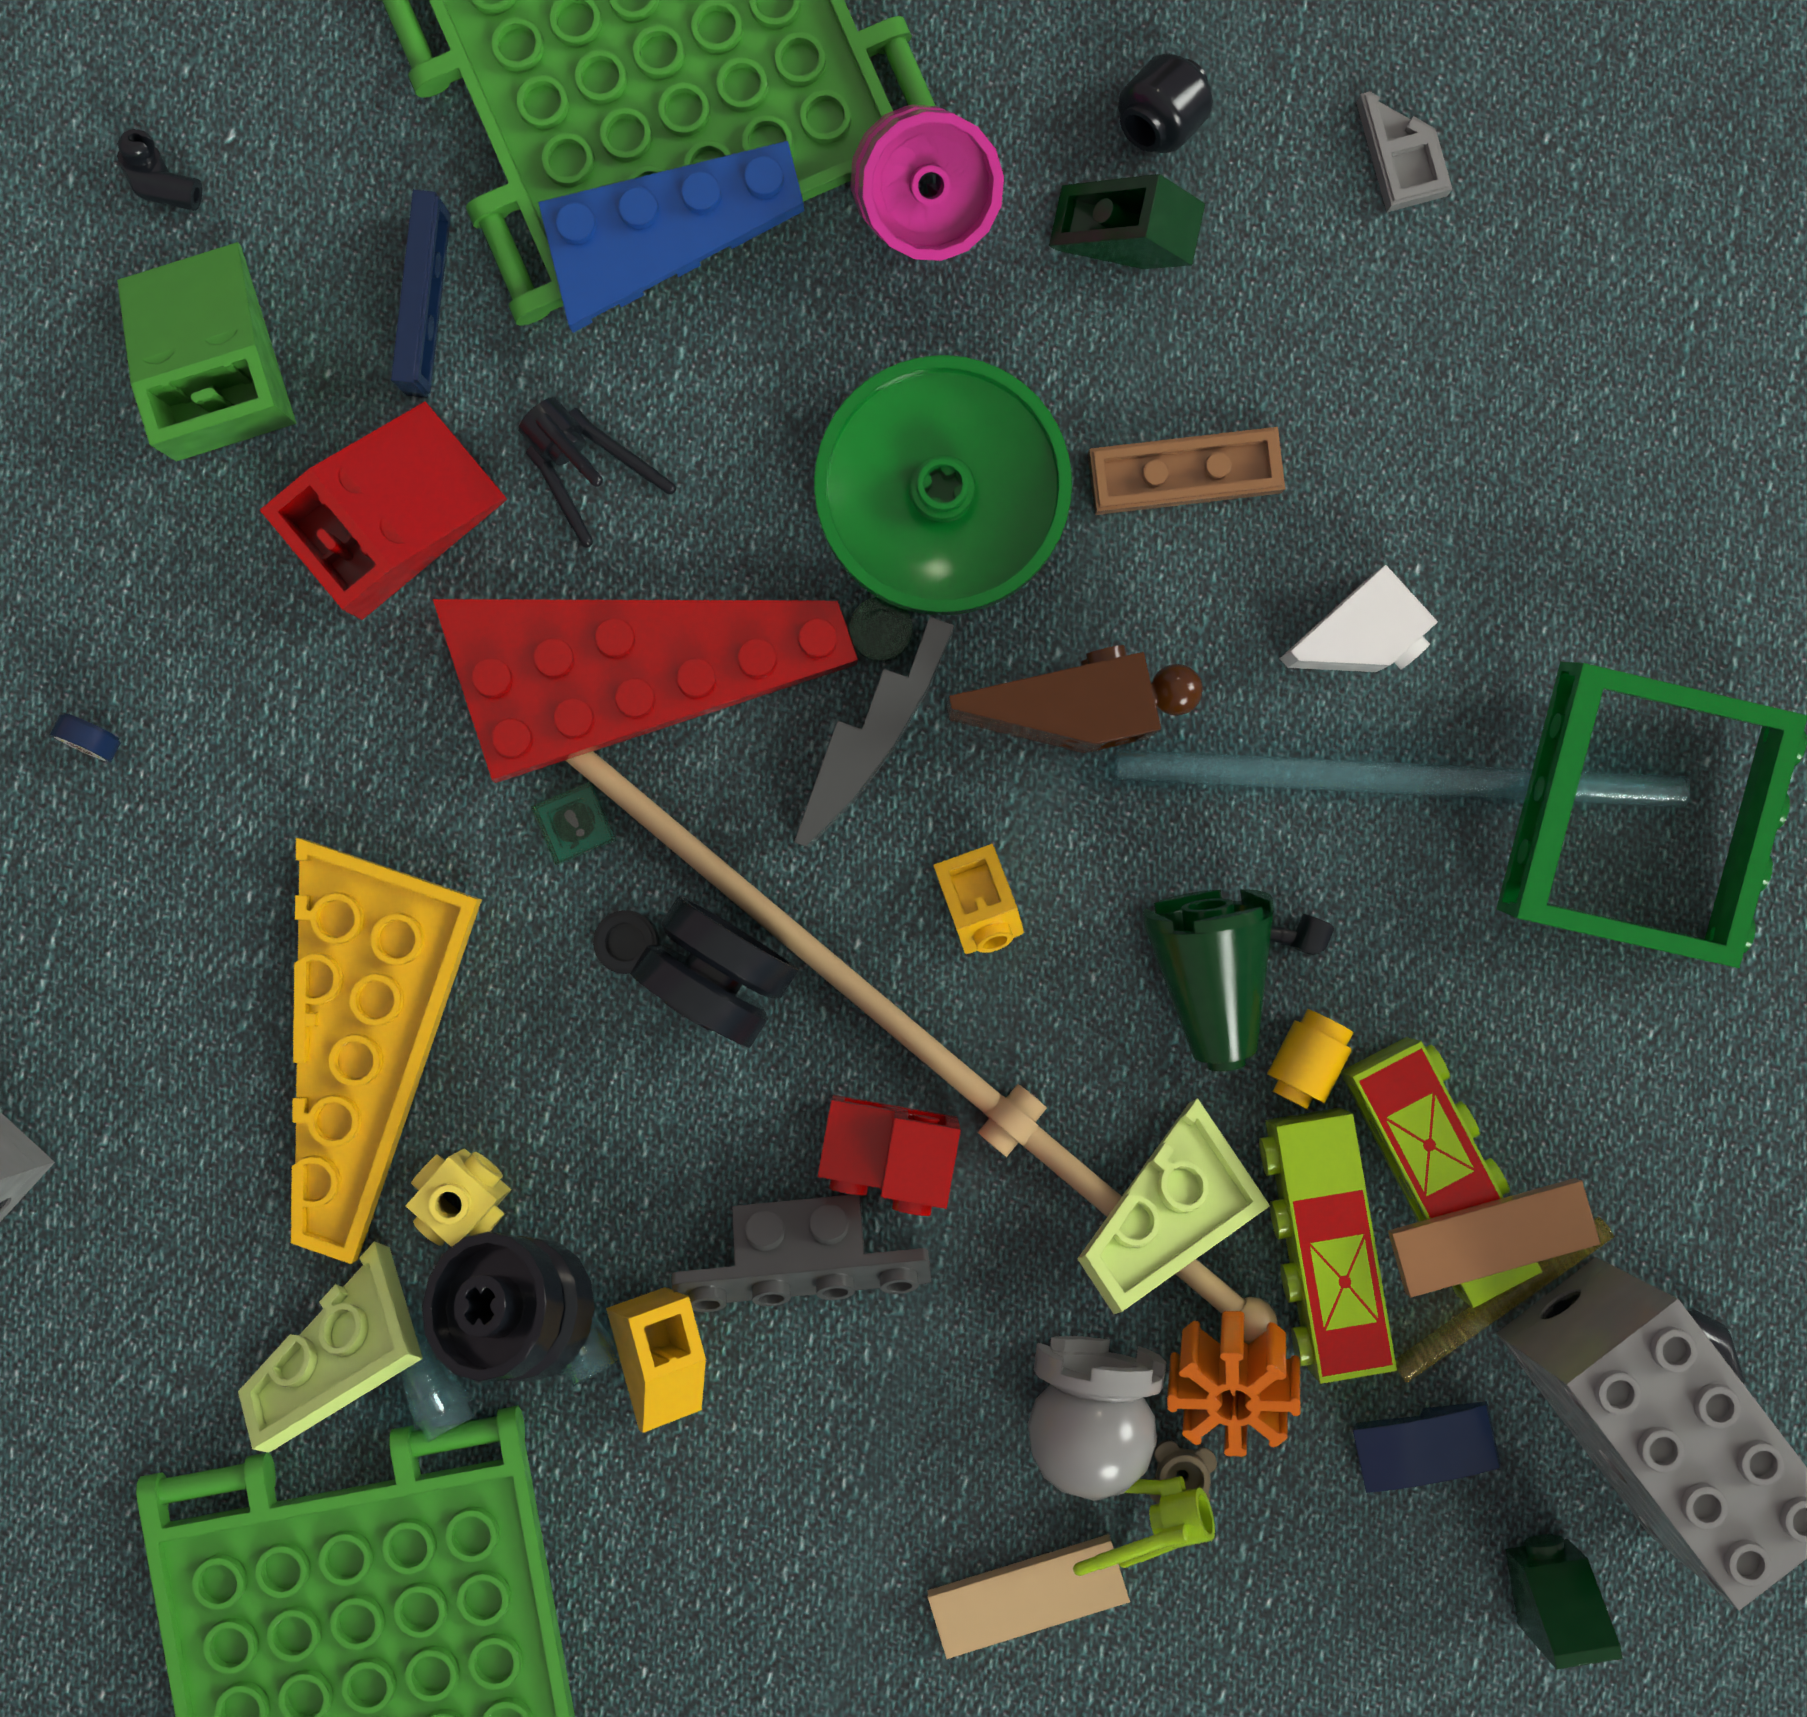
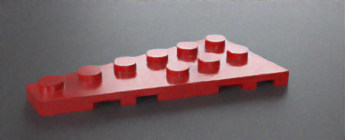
M433 599L476 734L494 783L855 666L858 663V658L838 601Z

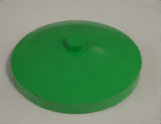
M937 355L914 358L888 367L870 377L851 393L834 414L821 441L816 459L814 491L817 513L827 543L838 562L860 586L879 599L904 610L929 615H957L981 610L1003 601L1025 586L1041 570L1054 551L1067 521L1072 493V472L1065 440L1058 424L1040 398L1024 383L1004 370L983 361L960 356Z

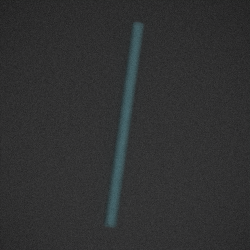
M1116 749L1114 766L1115 781L1525 800L1532 769L1129 749ZM1582 771L1574 803L1685 808L1690 798V782L1686 776Z

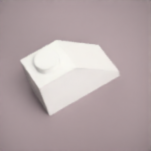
M1385 565L1367 578L1279 659L1287 668L1378 672L1395 663L1401 670L1430 645L1423 635L1438 621Z

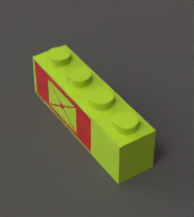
M1405 1037L1341 1071L1340 1074L1418 1222L1504 1198L1503 1195L1510 1192L1507 1180L1495 1161L1491 1158L1484 1161L1473 1140L1480 1135L1478 1125L1462 1101L1454 1104L1443 1083L1450 1079V1073L1441 1055L1433 1045L1430 1044L1425 1047L1422 1041ZM1538 1262L1454 1285L1452 1288L1457 1297L1475 1308L1542 1273Z
M1334 1108L1265 1120L1268 1137L1259 1138V1149L1266 1176L1275 1175L1279 1200L1270 1201V1214L1276 1238H1286L1290 1263L1281 1264V1279L1288 1303H1297L1300 1326L1291 1328L1294 1353L1300 1358V1366L1307 1365L1309 1372L1320 1384L1397 1371L1353 1113L1342 1108Z

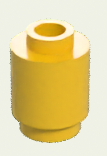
M1307 1009L1301 1022L1294 1020L1267 1072V1075L1278 1080L1273 1092L1305 1109H1308L1312 1099L1325 1104L1352 1051L1347 1045L1354 1032L1315 1011Z

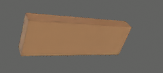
M1278 427L1091 448L1088 451L1095 515L1281 494L1285 490Z
M1577 1178L1388 1230L1404 1291L1410 1298L1600 1245L1583 1181Z

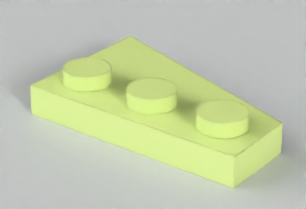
M1198 1098L1188 1103L1077 1258L1113 1314L1123 1312L1270 1207Z
M374 1241L359 1257L363 1265L343 1287L335 1284L319 1301L323 1308L322 1311L300 1335L290 1334L238 1391L252 1449L270 1453L423 1359L390 1247Z

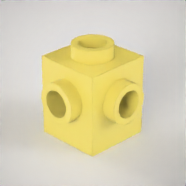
M464 1148L449 1156L446 1160L438 1154L435 1155L412 1180L411 1184L419 1191L405 1207L417 1216L413 1223L427 1239L439 1246H443L446 1242L452 1247L465 1237L490 1232L505 1215L497 1206L512 1189L500 1180L503 1175L491 1161L477 1152L471 1154ZM444 1192H453L459 1196L462 1204L460 1211L442 1196Z

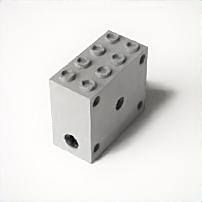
M1595 1257L1496 1333L1646 1532L1738 1611L1807 1559V1467L1678 1298Z

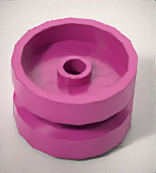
M908 105L884 114L864 133L852 158L850 188L859 215L889 247L913 259L942 261L969 251L990 231L1002 206L1004 175L996 148L978 126L938 106ZM933 172L936 174L935 184H927L928 193L922 195L918 187L919 180L924 174Z

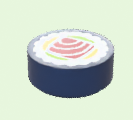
M67 713L58 716L49 734L54 739L80 752L108 763L112 762L121 744L118 741L119 738L114 734Z

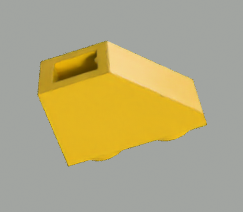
M664 1287L606 1308L639 1431L644 1433L701 1411L706 1358L689 1296L673 1292V1290Z

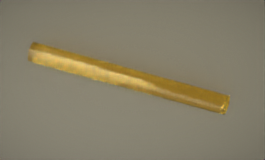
M1598 1216L1594 1219L1600 1245L1539 1261L1538 1264L1542 1273L1475 1308L1468 1307L1395 1358L1398 1374L1405 1383H1408L1615 1238L1609 1226Z

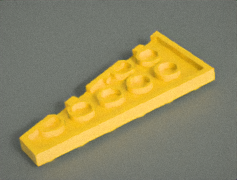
M296 838V860L299 861V895H295V920H298V961L294 962L293 1063H297L296 1097L292 1101V1122L296 1123L295 1164L292 1165L291 1244L353 1264L360 1256L482 899L303 838Z

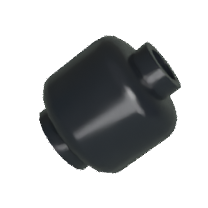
M1169 53L1156 55L1120 93L1118 109L1121 129L1126 138L1143 151H1155L1158 153L1175 152L1209 118L1213 106V97L1207 76L1196 62Z

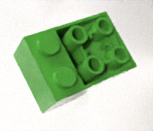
M238 242L117 280L130 383L150 446L177 462L297 424L243 250Z

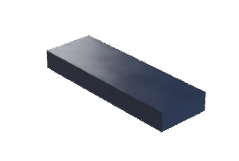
M414 189L412 193L391 381L406 396L428 398V394L431 393L451 214L436 192Z

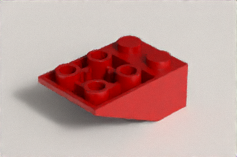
M424 401L309 468L263 506L260 512L340 608L363 620L508 499L428 403Z

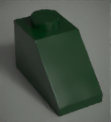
M1160 174L1062 185L1049 246L1057 251L1139 269L1192 266L1205 203Z
M1542 1534L1527 1538L1524 1541L1525 1546L1505 1549L1517 1623L1556 1670L1623 1659L1621 1645L1589 1560L1574 1544L1558 1535Z

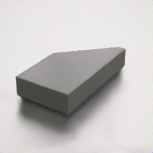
M1370 91L1360 94L1356 104L1386 212L1447 197L1452 190L1436 129L1414 116L1412 119H1409L1379 102L1380 97Z

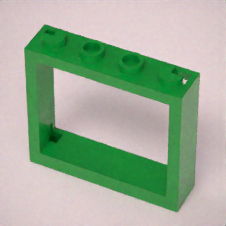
M1560 661L1496 910L1526 921L1740 968L1743 953L1750 949L1755 938L1756 924L1753 916L1759 894L1766 888L1772 875L1773 862L1770 854L1776 832L1784 824L1789 813L1790 799L1787 791L1793 769L1801 761L1806 750L1807 735L1804 729L1807 715L1586 663ZM1603 690L1762 727L1705 939L1548 904Z

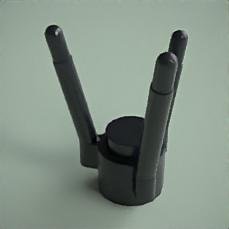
M555 397L545 399L534 406L519 425L518 431L531 445L525 454L542 473L569 525L573 528L583 547L588 548L593 544L592 537L551 463L553 460L556 465L560 466L570 461L593 486H601L603 483L602 476L581 453L586 442L581 436L582 434L665 493L673 494L676 491V485L593 425L578 408L568 412Z

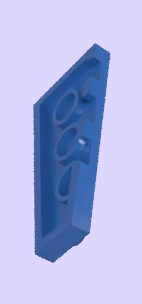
M788 141L538 202L568 325L572 333L593 323L592 318L618 304L620 307H623L644 296L643 291L675 274L680 277L701 266L700 261L727 247L733 249L804 211V203Z

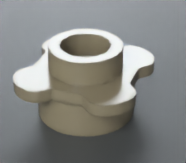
M1173 1440L1160 1442L1154 1450V1456L1158 1463L1155 1477L1151 1480L1176 1477L1179 1470H1186L1188 1472V1477L1184 1480L1186 1490L1200 1487L1204 1490L1210 1501V1473L1217 1467L1214 1453L1207 1447H1199L1195 1451L1180 1448ZM1150 1495L1153 1501L1156 1503L1160 1502L1161 1495Z

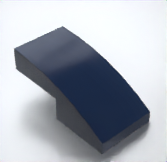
M1487 1401L1423 1408L1420 1416L1357 1422L1353 1428L1366 1493L1450 1481L1498 1469L1501 1465Z

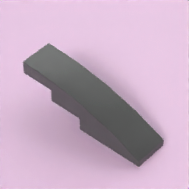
M932 617L929 618L908 677L883 669L862 729L837 721L794 843L810 848L856 801L894 751L929 690L953 634L954 625Z

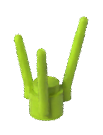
M1182 1476L1164 1480L1138 1479L1125 1493L1161 1495L1160 1502L1151 1505L1149 1510L1150 1523L1154 1535L1080 1561L1074 1565L1073 1572L1078 1576H1082L1116 1564L1126 1568L1177 1548L1212 1541L1215 1536V1522L1206 1493L1200 1487L1186 1490Z

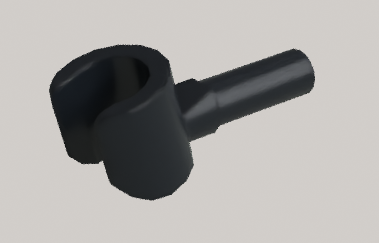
M1303 914L1296 931L1272 926L1270 942L1281 943V945L1290 946L1305 954L1316 955L1327 948L1334 931V926L1316 917Z

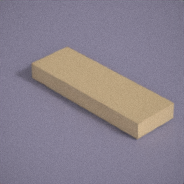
M1107 1534L927 1590L928 1600L946 1659L1129 1603L1130 1600L1119 1564L1082 1576H1078L1073 1572V1567L1076 1563L1114 1549L1110 1535Z

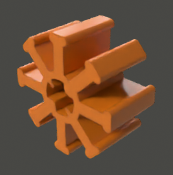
M1224 1311L1222 1313L1221 1343H1218L1200 1328L1198 1321H1192L1182 1330L1180 1355L1176 1352L1170 1355L1167 1404L1170 1412L1184 1409L1182 1435L1193 1444L1199 1445L1205 1434L1218 1424L1225 1425L1224 1454L1226 1456L1238 1457L1247 1455L1248 1424L1269 1440V1446L1274 1448L1288 1438V1412H1291L1293 1416H1298L1301 1413L1300 1358L1297 1355H1293L1290 1359H1286V1332L1275 1323L1270 1322L1267 1324V1330L1248 1345L1244 1343L1245 1315L1241 1311Z

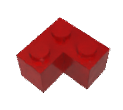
M833 1094L818 1177L831 1179L829 1189L846 1194L867 1195L868 1186L881 1188V1197L892 1199V1209L902 1213L930 1216L932 1207L947 1209L961 1131L958 1117Z

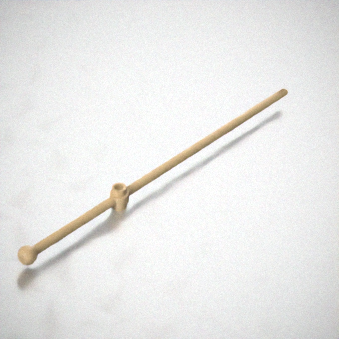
M594 751L565 760L981 1110L989 1119L977 1133L994 1148L1007 1157L1018 1143L1021 1144L1108 1217L1122 1196L1035 1123L1047 1109L1036 1097L1019 1084L1015 1086L1006 1098ZM1197 1259L1175 1274L1220 1313L1224 1311L1243 1312L1245 1315L1244 1343L1249 1345L1267 1330L1268 1323L1273 1322L1277 1325L1275 1310L1268 1302L1257 1297L1243 1299Z

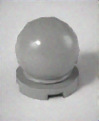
M1083 1336L1051 1337L1050 1346L1038 1343L1036 1346L1034 1371L1039 1378L1050 1383V1385L1035 1399L1027 1424L1032 1455L1043 1477L1063 1493L1092 1501L1124 1494L1147 1472L1157 1444L1155 1415L1144 1397L1159 1394L1163 1389L1166 1361L1161 1355L1140 1346L1137 1349V1358L1109 1352L1110 1339Z

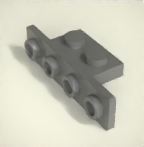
M859 1195L732 1206L735 1266L678 1271L671 1274L673 1292L689 1296L692 1309L696 1312H714L725 1308L727 1303L753 1301V1303L760 1306H777L789 1302L791 1297L815 1294L824 1300H840L852 1296L857 1290L878 1288L888 1294H904L916 1290L920 1284L931 1282L929 1251L926 1248L865 1254Z

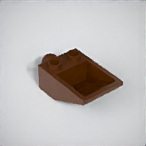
M1118 645L1087 653V659L1081 661V666L950 695L946 709L950 721L1081 753H1090L1147 740L1162 730L1157 707L1169 715L1179 716L1187 714L1199 704L1203 686L1198 674L1192 668L1183 664H1171L1162 668L1151 682L1144 652L1127 655L1125 645Z

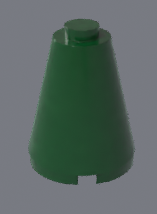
M1240 889L1241 901L1222 899L1221 890L1192 892L1169 897L1154 903L1155 913L1148 909L1143 911L1144 927L1193 1058L1207 1063V1068L1212 1071L1240 1069L1246 1065L1245 1059L1257 1052L1274 913L1273 898L1270 894L1263 891Z

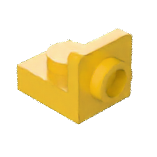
M993 843L933 865L965 954L976 951L989 953L1000 950L1010 944L1013 938L1024 933L1017 905Z

